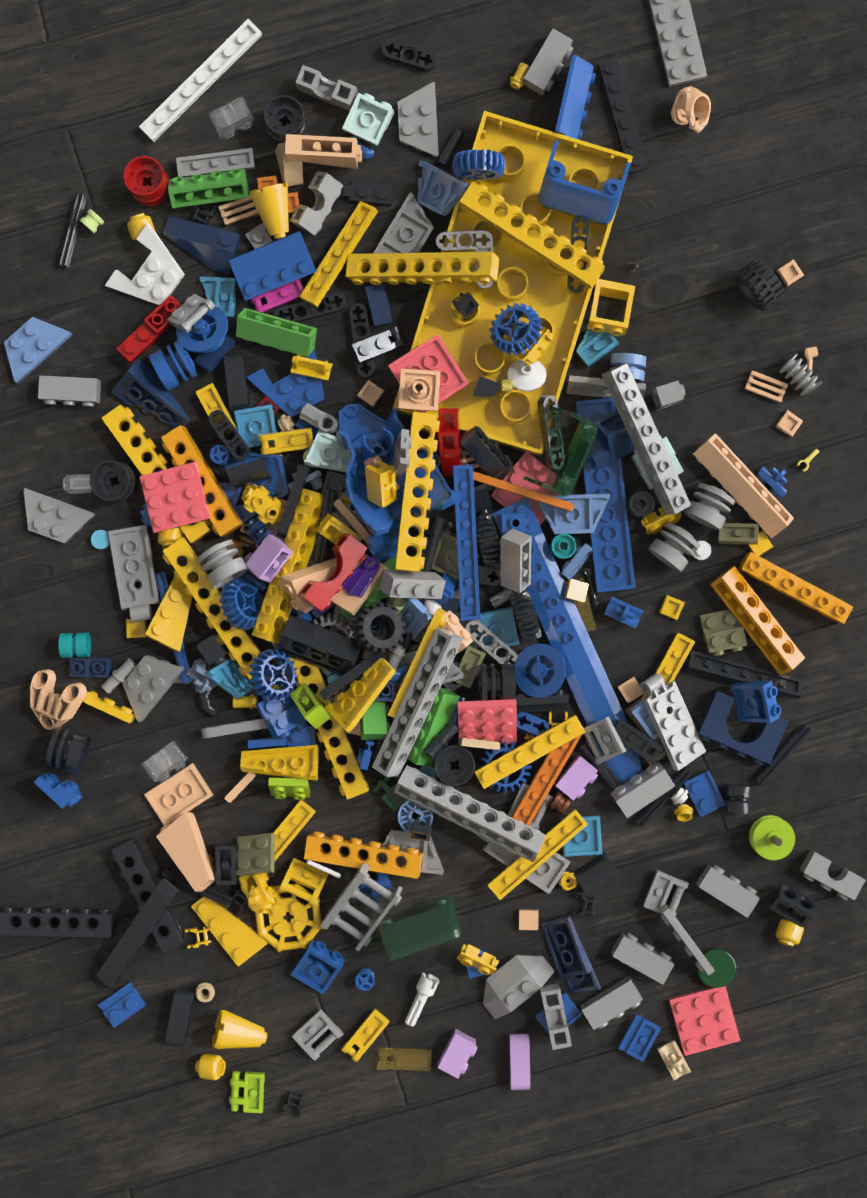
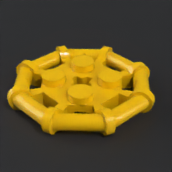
M297 882L294 884H290L305 892L310 893ZM281 885L269 886L276 893V897H274L276 903L272 906L270 912L265 913L269 914L270 925L264 926L263 914L255 912L257 936L262 937L276 948L277 952L300 948L306 949L318 931L323 929L320 926L322 920L319 897L315 905L312 906L309 902L307 904L301 903L293 894L291 897L281 898L279 893H285L279 890ZM312 907L314 920L308 919V908ZM286 912H290V915H294V918H292L290 922H288L287 919L283 918V916L286 915ZM306 925L311 926L312 928L304 937L301 932ZM271 929L281 936L279 941L268 933ZM297 936L298 941L285 942V937Z

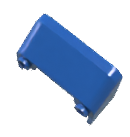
M555 140L540 188L539 203L543 207L568 215L586 217L588 221L601 225L609 224L618 206L631 163L627 162L621 181L609 179L604 183L602 191L564 180L565 166L561 162L554 160L559 143L558 140Z

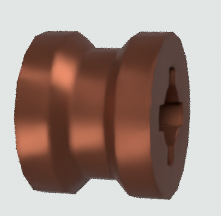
M558 791L552 802H550L549 807L557 809L558 813L563 815L572 799L563 796V793Z

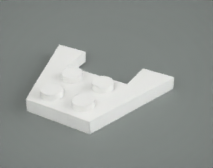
M147 223L137 237V240L152 252L132 281L120 271L115 270L105 286L160 305L172 294L185 274L152 226Z

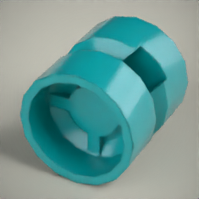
M568 534L555 536L550 543L552 555L558 559L571 557L576 551L575 539Z
M89 632L77 633L75 636L73 633H61L59 636L60 657L72 658L75 654L77 657H90L91 638Z

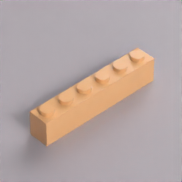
M716 434L693 453L698 462L709 470L711 476L722 484L724 490L735 498L737 504L742 506L748 512L750 518L755 520L761 526L763 532L771 538L785 529L794 519Z

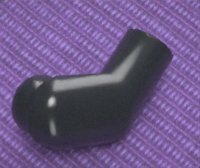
M211 692L199 693L200 708L214 717L219 709L210 703Z

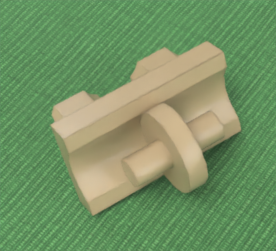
M675 1040L657 1048L673 1080L691 1072Z

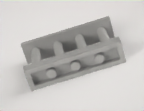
M363 863L327 912L320 925L327 930L331 924H336L359 940L356 947L357 951L363 945L366 947L372 939L370 935L393 905L396 907L402 898L400 896L402 887L399 886L393 894L369 878L370 875L367 873L370 866L366 863ZM366 884L389 901L383 907L360 892L358 886ZM350 897L356 898L379 914L372 920L351 906L348 900ZM346 911L367 925L368 929L363 934L339 918V912Z

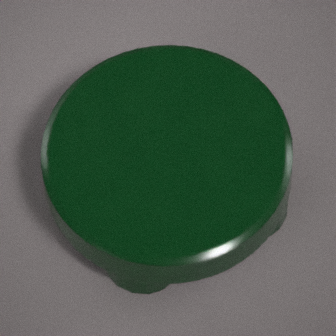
M718 947L705 951L703 955L715 971L708 975L706 971L701 972L696 965L700 979L706 985L713 988H721L728 985L736 973V964L733 957L727 951Z

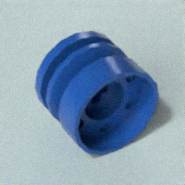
M178 340L174 341L176 351L173 350L170 344L167 345L169 355L166 356L160 349L149 355L156 373L168 391L180 385L179 375L186 382L189 381L187 371L192 378L198 376L193 359L188 350Z

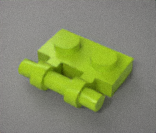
M232 1071V1078L230 1079V1086L232 1088L231 1096H229L231 1111H238V1104L244 1105L243 1112L263 1113L264 1072H245V1079H240V1071ZM239 1087H244V1096H239Z

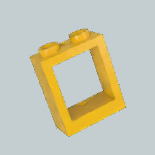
M598 279L594 287L587 329L597 333L607 332L614 336H625L629 325L635 286ZM599 295L627 301L623 322L595 317Z

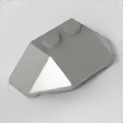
M516 954L486 978L483 1005L494 1019L504 1016L537 992L555 971L543 956Z

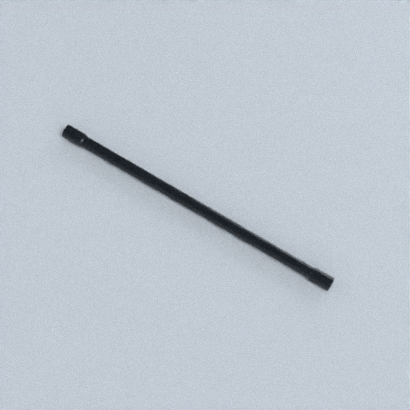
M436 516L434 518L425 554L424 568L421 569V572H431L446 519ZM417 598L422 603L423 598ZM406 632L403 634L404 639L400 646L405 648V653H408L413 636L411 633L407 634ZM385 702L388 703L390 711L393 702ZM386 715V722L390 721L391 716ZM374 740V746H371V758L376 759L384 740Z

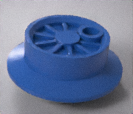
M215 306L213 310L205 313L191 327L192 329L188 333L177 328V339L188 351L211 353L217 350L225 341L228 329L227 316L219 307Z
M534 644L525 648L517 657L515 662L516 683L527 695L536 698L548 697L554 694L564 682L566 674L565 662L562 655L554 647L547 644Z

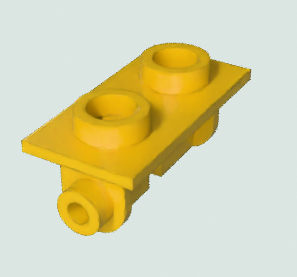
M543 326V330L539 332L541 338L535 339L537 344L531 345L532 350L527 348L525 349V354H522L520 351L517 357L524 360L523 362L528 366L534 364L542 354L537 348L540 347L542 350H545L553 341L554 335Z
M300 355L293 356L291 373L329 380L332 368L331 363L300 357Z
M660 508L658 511L661 516L658 517L654 511L644 516L641 524L646 528L647 535L655 534L667 522L671 524L678 522L681 518V511L677 514L665 515L663 509Z
M463 944L461 953L457 957L463 965L473 966L484 975H492L496 971L499 961L496 960L495 956L483 952L480 958L478 957L480 949L470 944Z

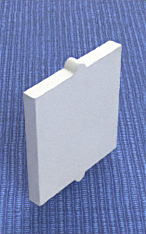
M310 860L306 862L307 865L336 878H341L340 873Z

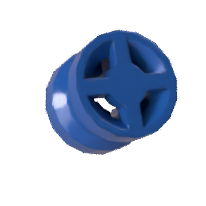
M216 445L210 451V458L214 463L227 465L232 460V453L227 447Z
M368 968L359 970L355 979L356 986L363 991L371 989L374 985L375 975Z

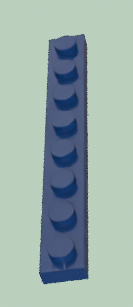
M453 465L454 492L456 494L455 521L461 621L480 620L473 465Z

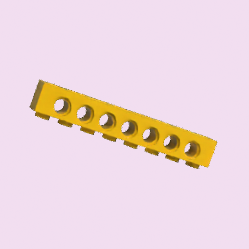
M472 181L460 200V205L589 289L593 288L605 268L601 259L596 256L590 257L586 254L587 251L578 245L574 247L565 236H557L548 225H540L534 216L530 214L526 216L520 212L521 209L515 204H507L504 202L505 199L498 193L493 195L487 191L488 188L480 182L476 184ZM481 199L489 200L487 206H480L479 202ZM498 209L506 211L502 217L496 216L495 212ZM516 219L522 221V225L517 228L511 225ZM531 230H536L539 234L535 238H530L528 233ZM548 240L555 243V246L551 249L544 246ZM563 251H569L572 254L569 259H563L560 255ZM584 261L588 264V267L585 270H580L577 264Z
M494 252L348 254L346 277L353 284L363 285L364 282H370L375 285H380L381 282L397 285L399 282L407 284H417V282L425 284H435V282L471 284V281L489 284L490 281H497L499 257ZM460 266V269L455 272L456 268ZM479 266L478 270L473 272L474 268Z
M119 405L102 417L105 424L142 475L155 473L159 468L162 470L168 469L165 465L168 463L161 453L157 454L155 443L151 438L147 439L143 434L145 432L144 428L139 422L135 423L132 419L134 414L128 407L124 408L122 405ZM129 422V430L123 432L121 429L122 424ZM139 437L141 444L138 447H133V440ZM147 453L152 455V460L149 463H145L143 459ZM209 519L196 522L192 526L188 524L180 527L192 544H195L213 531L210 528L212 523Z
M413 412L410 428L412 444L411 449H409L410 464L405 473L395 571L419 573L420 569L424 568L425 557H421L422 549H426L427 538L423 536L424 530H428L429 518H426V510H430L431 506L428 490L432 491L433 479H430V472L435 469V459H432V454L437 450L438 440H434L435 432L439 431L440 421L436 420L437 415L419 412ZM422 430L427 431L429 438L422 439L419 436V432ZM425 450L427 457L424 459L419 458L417 451ZM422 469L425 472V477L417 478L414 473L415 470ZM415 488L421 489L423 496L420 498L414 497L412 490ZM418 508L421 515L415 518L410 514V510ZM411 527L417 528L418 536L411 537L408 534V529ZM414 547L416 549V556H408L406 548Z
M307 489L302 490L284 541L293 551V554L269 584L252 632L253 636L276 644L280 643L281 634L293 607L291 604L292 599L283 587L284 582L281 577L307 567L317 538L316 528L319 526L323 495Z
M182 537L163 550L164 555L162 556L168 565H173L175 576L179 581L183 580L186 585L184 587L185 591L190 597L193 596L197 601L195 605L200 613L204 612L208 617L206 622L211 629H216L218 640L222 645L226 644L229 649L227 653L233 661L236 660L240 665L238 669L244 677L247 675L251 679L252 675L248 673L252 671V668L249 665L254 662L253 660L244 661L242 654L248 652L252 655L253 659L258 657L257 654L261 651L247 630H237L236 627L232 626L230 629L225 630L221 627L220 623L223 620H227V617L223 615V609L220 608V612L217 614L210 611L212 604H216L219 607L222 606V603L219 602L221 598L219 593L221 591L219 588H212L206 578L209 573L202 571L203 564H198L197 555L185 537ZM185 556L188 560L187 565H179L178 557ZM190 572L197 573L198 581H190L188 574ZM206 588L209 591V597H201L199 590ZM238 636L241 638L242 643L238 646L233 645L231 638Z
M290 657V661H295L293 664L294 668H298L295 671V674L299 676L295 679L298 683L296 685L297 688L304 682L307 685L314 683L318 687L315 695L325 704V707L328 704H333V700L325 702L320 695V692L327 687L320 668ZM306 665L310 668L311 673L309 676L301 674L302 666ZM330 714V720L333 723L332 728L325 729L322 724L318 727L319 732H317L320 743L324 742L325 756L328 761H332L334 766L331 768L335 779L339 778L341 783L339 785L342 796L346 795L348 800L369 791L370 788L357 762L356 754L346 731ZM330 738H339L340 745L337 747L332 746ZM341 754L345 755L347 757V763H338L337 756ZM347 772H351L354 774L355 780L348 782L345 780L344 775Z

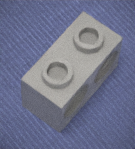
M679 381L656 387L651 392L656 410L679 404L686 395L684 386L680 385Z

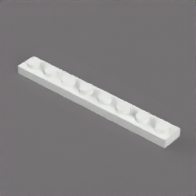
M247 19L139 126L140 129L155 142L262 36V32Z

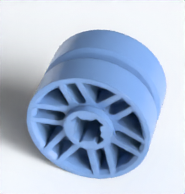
M613 353L611 355L612 366L617 367L628 364L635 382H644L645 371L641 369L646 367L647 357L632 353Z
M408 799L399 807L398 822L404 831L410 834L412 832V825L415 824L417 819L412 816L413 812L419 814L420 825H426L427 819H429L431 826L433 821L432 811Z

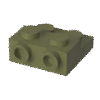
M445 530L440 537L432 569L443 574L447 573L458 579L456 534Z
M730 609L699 615L707 653L718 656L724 654V650L731 649L732 652L741 651L743 646L747 645L744 628Z

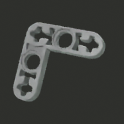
M485 230L441 232L436 239L437 246L442 250L475 249V252H493L492 235ZM465 234L470 237V243L467 246H462L459 243L461 235ZM472 234H476V238H482V234H486L490 241H487L486 245H482L481 241H476L477 246H472ZM443 235H446L447 239H453L452 235H457L456 247H453V242L447 243V246H443V243L439 242ZM477 281L479 287L486 289L492 286L493 281L486 285Z

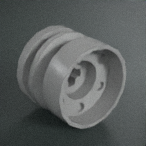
M699 483L697 489L702 493L695 491L693 495L700 501L699 503L690 501L691 506L686 508L684 513L693 520L720 531L726 520L720 514V511L729 513L731 509L726 505L733 506L735 500L715 486Z
M667 522L664 527L670 533L664 530L660 532L666 540L663 542L655 539L648 550L672 569L682 572L688 564L683 554L693 556L695 553L689 546L698 550L700 544L686 530Z
M227 540L210 547L197 558L198 564H204L201 568L202 571L213 570L206 577L213 589L226 585L229 581L239 578L248 571V567L242 557L233 559L239 551L237 548L232 549L235 545L232 540Z

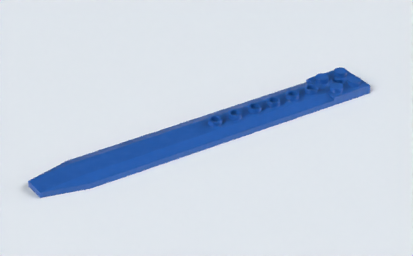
M525 498L492 513L502 536L504 534H502L501 514L525 513V517H529V528H526L524 533L532 536L531 584L526 588V591L531 598L551 646L564 659L566 680L587 726L608 716L614 727L620 719L628 723L574 601L565 598L566 583L528 499ZM591 731L592 734H593V736H594V738H595V740H596V742H597V744H598V746H599V748H600V750H601V752H602V754L604 755V752H603V750H602V748H601V746H600V744H599V742H598V740H597V738H596L594 732ZM623 744L626 752L605 762L622 784H625L633 776L640 774L642 768L639 754Z

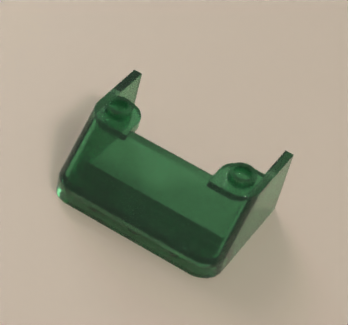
M553 407L552 411L579 423L566 453L565 464L559 470L553 487L524 476L523 480L565 497L574 489L597 434V427L593 422L577 414Z
M448 896V900L443 898L436 901L433 909L399 921L387 918L378 925L388 961L405 957L462 935V925L452 896Z

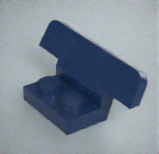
M618 410L594 422V429L605 439L606 446L590 455L596 467L603 468L636 450Z

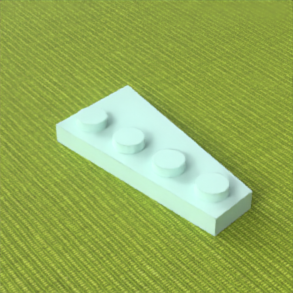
M318 430L304 465L346 472L351 456L348 449H344L337 443V437Z

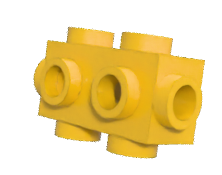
M256 484L246 486L241 497L245 503L243 506L251 513L257 512L259 514L258 518L265 524L269 522L273 525L275 522H281L285 510L283 508L284 503L276 496L274 499L269 496L270 492L262 485L260 487Z
M267 874L241 876L238 878L241 883L240 888L248 899L249 908L254 912L262 914L270 912L272 905L276 903L274 900L276 893L266 882L268 881Z

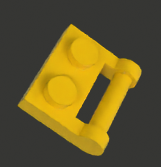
M293 858L279 890L298 896L314 906L328 873ZM293 880L315 891L312 895L288 884L289 881Z

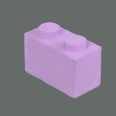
M268 534L255 553L251 555L246 566L258 578L271 582L293 554V551L281 539Z
M578 754L555 782V786L574 801L576 797L579 799L584 794V787L588 782L590 784L594 782L598 776L596 774L598 770Z
M455 1029L438 1061V1068L459 1078L460 1074H464L469 1064L467 1061L469 1057H473L476 1053V1039Z

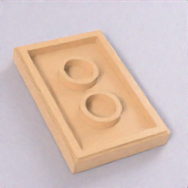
M365 554V557L363 558V560H362L361 562H359V563L357 562V564L354 566V568H353L354 571H355V569H357V568L360 566V564H361L366 558H368V557H370V556H368V555ZM374 562L369 563L368 567L372 566ZM380 563L378 572L362 598L349 596L346 589L342 587L331 598V602L354 616L382 578L383 570H388V568Z
M194 763L144 794L164 826L173 822L179 813L190 811L214 795Z

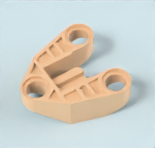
M50 669L38 671L33 676L30 685V707L42 726L48 730L56 729L72 719L87 694L86 687L82 683L68 685L62 695L53 693L56 676ZM45 673L48 675L46 683L43 680V675ZM75 687L79 689L77 697L74 695Z

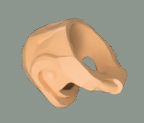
M692 86L681 89L674 99L671 111L672 120L680 125L689 123V128L699 133L709 120L711 110L710 99L705 93Z

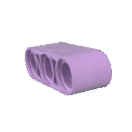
M510 1034L511 1090H530L529 1034Z

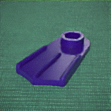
M376 557L366 558L342 584L349 596L363 597L380 568V562ZM374 562L372 566L368 567L369 563Z

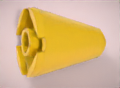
M287 183L249 191L250 197L269 235H274L275 239L285 237V232H289Z
M220 1010L215 1023L216 1031L213 1034L212 1048L261 1047L266 1042L267 1032H264V1027L226 1010Z

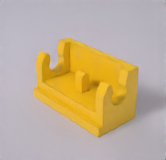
M377 461L379 468H375L372 465L365 467L367 497L369 501L384 508L397 500L395 467Z
M327 513L316 528L317 532L334 544L337 543L343 533L351 534L358 541L362 540L360 535L329 513Z

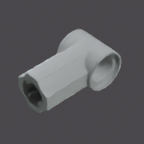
M308 403L303 407L300 419L328 434L336 433L339 423L335 418ZM328 420H332V426L329 429H325V423Z

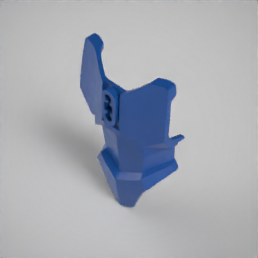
M361 404L346 405L338 412L339 430L336 431L337 443L344 449H348L351 456L346 470L345 491L349 501L373 535L378 536L388 533L392 525L401 517L402 508L400 504H402L405 473L402 474L397 483L400 487L396 491L397 500L382 508L368 500L365 475L366 465L364 461L368 458L379 456L382 462L393 466L396 439L401 429H405V427L397 418V408L392 410L386 421L367 410ZM418 450L417 456L424 459L427 457V453L425 450ZM435 464L434 471L430 472V479H433L432 491L428 490V498H431L430 510H444L456 503V494L454 490L450 489ZM422 469L415 470L414 473L417 478L425 477V472ZM415 488L412 490L414 497L420 498L423 496L421 489ZM412 508L410 512L420 510L418 508Z

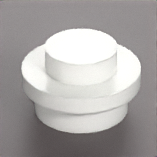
M698 541L700 547L698 550L692 548V551L695 553L693 556L698 560L707 559L711 554V547L705 541Z
M680 787L671 796L673 804L679 803L681 805L688 798V790Z

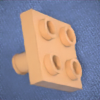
M401 369L398 409L438 412L440 371Z

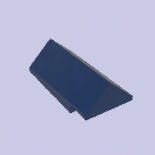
M569 913L542 922L541 926L559 977H566L571 994L599 990L601 988Z

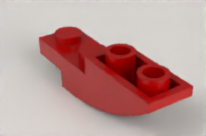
M170 295L144 319V323L116 348L117 352L130 364L142 353L145 354L171 327L167 319L182 305Z
M439 408L438 418L440 424L438 439L444 477H453V465H463L462 444L459 439V408Z

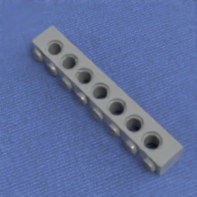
M628 364L617 366L601 374L665 515L677 514L691 506L690 501Z
M436 629L372 768L386 777L400 775L463 641V637L449 629Z
M406 766L394 790V793L531 862H534L546 837L538 829H533L522 821L515 820L504 812L497 811L486 803L479 802L470 795L463 794L452 786L445 785L434 777L421 773L416 768Z

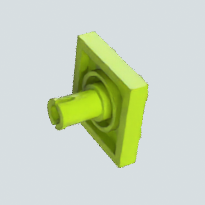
M291 777L269 778L268 786L271 796L277 799L294 797V799L303 800L305 797H310V787L307 779Z

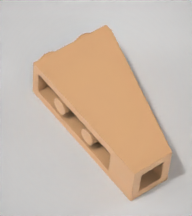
M286 134L285 155L287 160L358 169V163H362L361 145H358L357 138Z
M336 558L281 577L284 582L283 587L292 599L291 604L295 610L308 613L313 609L298 595L309 580L321 582L328 579L335 570Z
M181 812L174 818V822L162 827L161 833L156 837L195 892L204 891L216 880V875L194 814L191 812Z

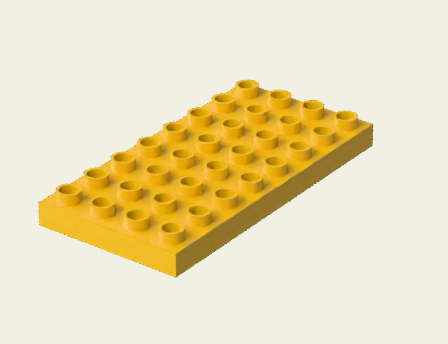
M484 111L472 150L483 149L501 153L505 161L504 174L495 179L482 181L463 179V181L469 184L472 181L476 184L478 182L484 184L488 188L487 191L493 195L498 193L505 199L504 202L509 205L511 203L515 204L521 209V213L526 216L527 214L534 216L537 219V223L542 226L544 224L548 225L554 230V234L565 236L570 240L571 244L572 223L576 217L543 207L538 200L555 140H558L559 143L554 160L561 162L565 166L564 180L602 191L604 183L609 179L621 181L627 162L631 163L633 156ZM481 199L479 202L480 206H487L489 204L488 199ZM459 200L454 207L447 231L485 230L490 232L493 238V252L499 257L497 281H493L492 286L486 289L479 287L477 281H471V284L453 282V284L435 282V284H431L411 351L438 334L467 379L468 386L438 404V410L439 408H459L460 432L465 433L474 426H478L492 442L541 456L543 441L537 402L540 396L551 395L556 398L558 403L592 289L585 286L581 293H571L567 287L568 274L463 208ZM498 209L495 212V215L498 217H502L505 215L506 211L503 209ZM614 217L607 225L589 221L587 255L590 257L596 256L602 259ZM516 219L511 225L516 228L520 227L522 221ZM580 221L578 225H575V227H578L579 230L578 235L574 234V237L582 236V229L583 227H586V225H583V222ZM531 230L528 236L535 238L539 233L536 230ZM465 234L461 235L459 243L462 246H467L470 243V237ZM472 234V246H477L476 241H481L482 245H486V242L490 241L486 234H482V238H476V234ZM452 235L453 239H447L446 236L443 246H447V243L453 242V247H456L457 235ZM548 240L544 246L551 249L555 246V243ZM578 240L574 243V247L577 245L582 248L585 247L583 241ZM467 249V250H441V253H443V252H475V249ZM563 251L560 256L563 259H569L570 252ZM582 261L577 264L579 269L583 268ZM460 266L456 268L455 272L460 269ZM574 280V283H571V285L574 286V289H578V286H582V284H579L577 280ZM460 292L464 294L466 292L470 293L479 304L467 319H464L452 303L453 300L456 302L460 300ZM514 303H518L519 306L522 303L526 306H531L539 314L538 316L542 321L540 325L549 329L554 335L553 341L545 350H542L540 347L537 348L542 353L537 361L546 369L544 384L533 391H520L512 386V391H506L502 399L498 397L502 385L499 391L490 398L479 399L473 397L480 376L502 384V380H508L510 366L520 360L513 353L507 355L505 352H501L493 344L494 341L490 337L492 333L489 328L493 327L491 321L496 320L495 314L500 315V308L506 310L507 304L513 307ZM521 317L522 322L529 323L527 318ZM503 335L504 340L511 341L510 337ZM398 390L393 409L397 408L398 413L412 417L413 412H417L416 410L398 409ZM427 411V412H425V413H427V414H435V415H437L436 420L439 421L438 412H436V411ZM549 418L547 422L549 428L551 426L552 418Z

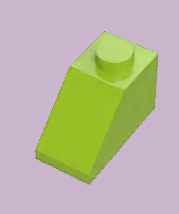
M305 682L290 694L304 718L315 729L331 718L324 705Z

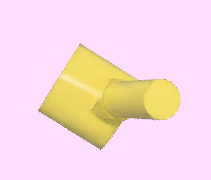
M502 380V388L498 395L500 399L503 398L506 391H512L513 380Z
M815 449L804 460H799L797 466L801 462H805L806 467L802 471L808 470L810 461L819 453V450Z

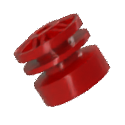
M148 156L136 157L128 163L124 171V181L134 199L145 206H155L163 202L169 194V179L160 163Z

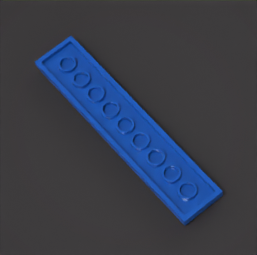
M612 398L578 401L575 404L585 493L610 494V499L605 506L594 533H590L596 591L606 592L633 589L636 587L621 458L603 468H598L594 465L590 456L606 447L605 439L594 429V422L615 412V403Z

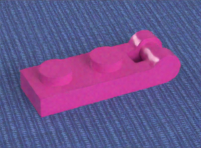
M297 279L253 297L250 301L254 303L256 308L254 311L266 313L299 299L304 289L300 279ZM266 298L267 304L262 305L261 300Z

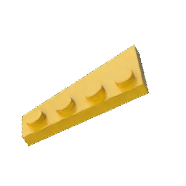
M190 572L188 574L189 580L196 582L197 576ZM174 576L145 636L179 653L192 597L185 591L184 587L186 585L183 580L179 581Z
M380 658L363 673V677L359 681L355 680L350 685V689L345 693L339 694L336 697L337 700L333 704H328L325 709L345 731L351 732L396 670L385 659Z
M318 745L241 751L240 768L242 772L318 781Z
M203 896L191 906L238 967L268 944L262 937L257 936L254 929L248 927L240 918L235 917L236 915L230 913L226 907L224 908L223 905Z

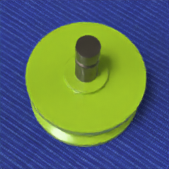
M766 815L758 818L752 824L749 831V841L752 848L762 857L768 860H779L786 857L792 851L795 844V834L790 824L774 815Z

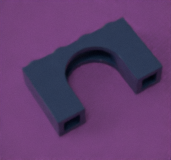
M714 690L697 729V732L701 734L700 738L711 742L712 739L718 741L717 746L726 750L729 747L736 749V754L745 758L748 754L754 757L752 761L764 765V762L770 764L788 721L778 718L772 723H762L759 732L754 738L744 742L735 741L728 734L726 728V720L735 698Z

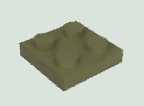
M266 833L237 837V876L274 873L275 834Z

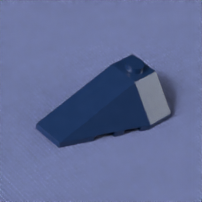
M168 216L163 231L165 237L183 248L211 270L231 275L232 267L229 259L237 256L242 240L239 234Z
M139 359L136 360L111 391L125 404L131 407L135 405L143 409V413L147 415L151 413L157 416L159 421L173 428H177L180 425L185 426L190 420L155 372Z

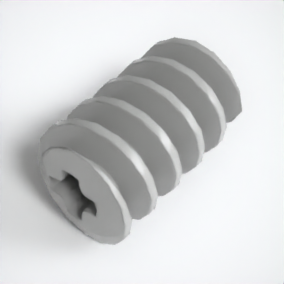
M796 354L782 366L780 373L787 371L788 373L785 378L792 377L790 384L798 383L795 390L803 389L800 395H809L822 384V381L815 383L818 376L810 377L813 371L805 372L808 365L800 366L802 359L795 360Z

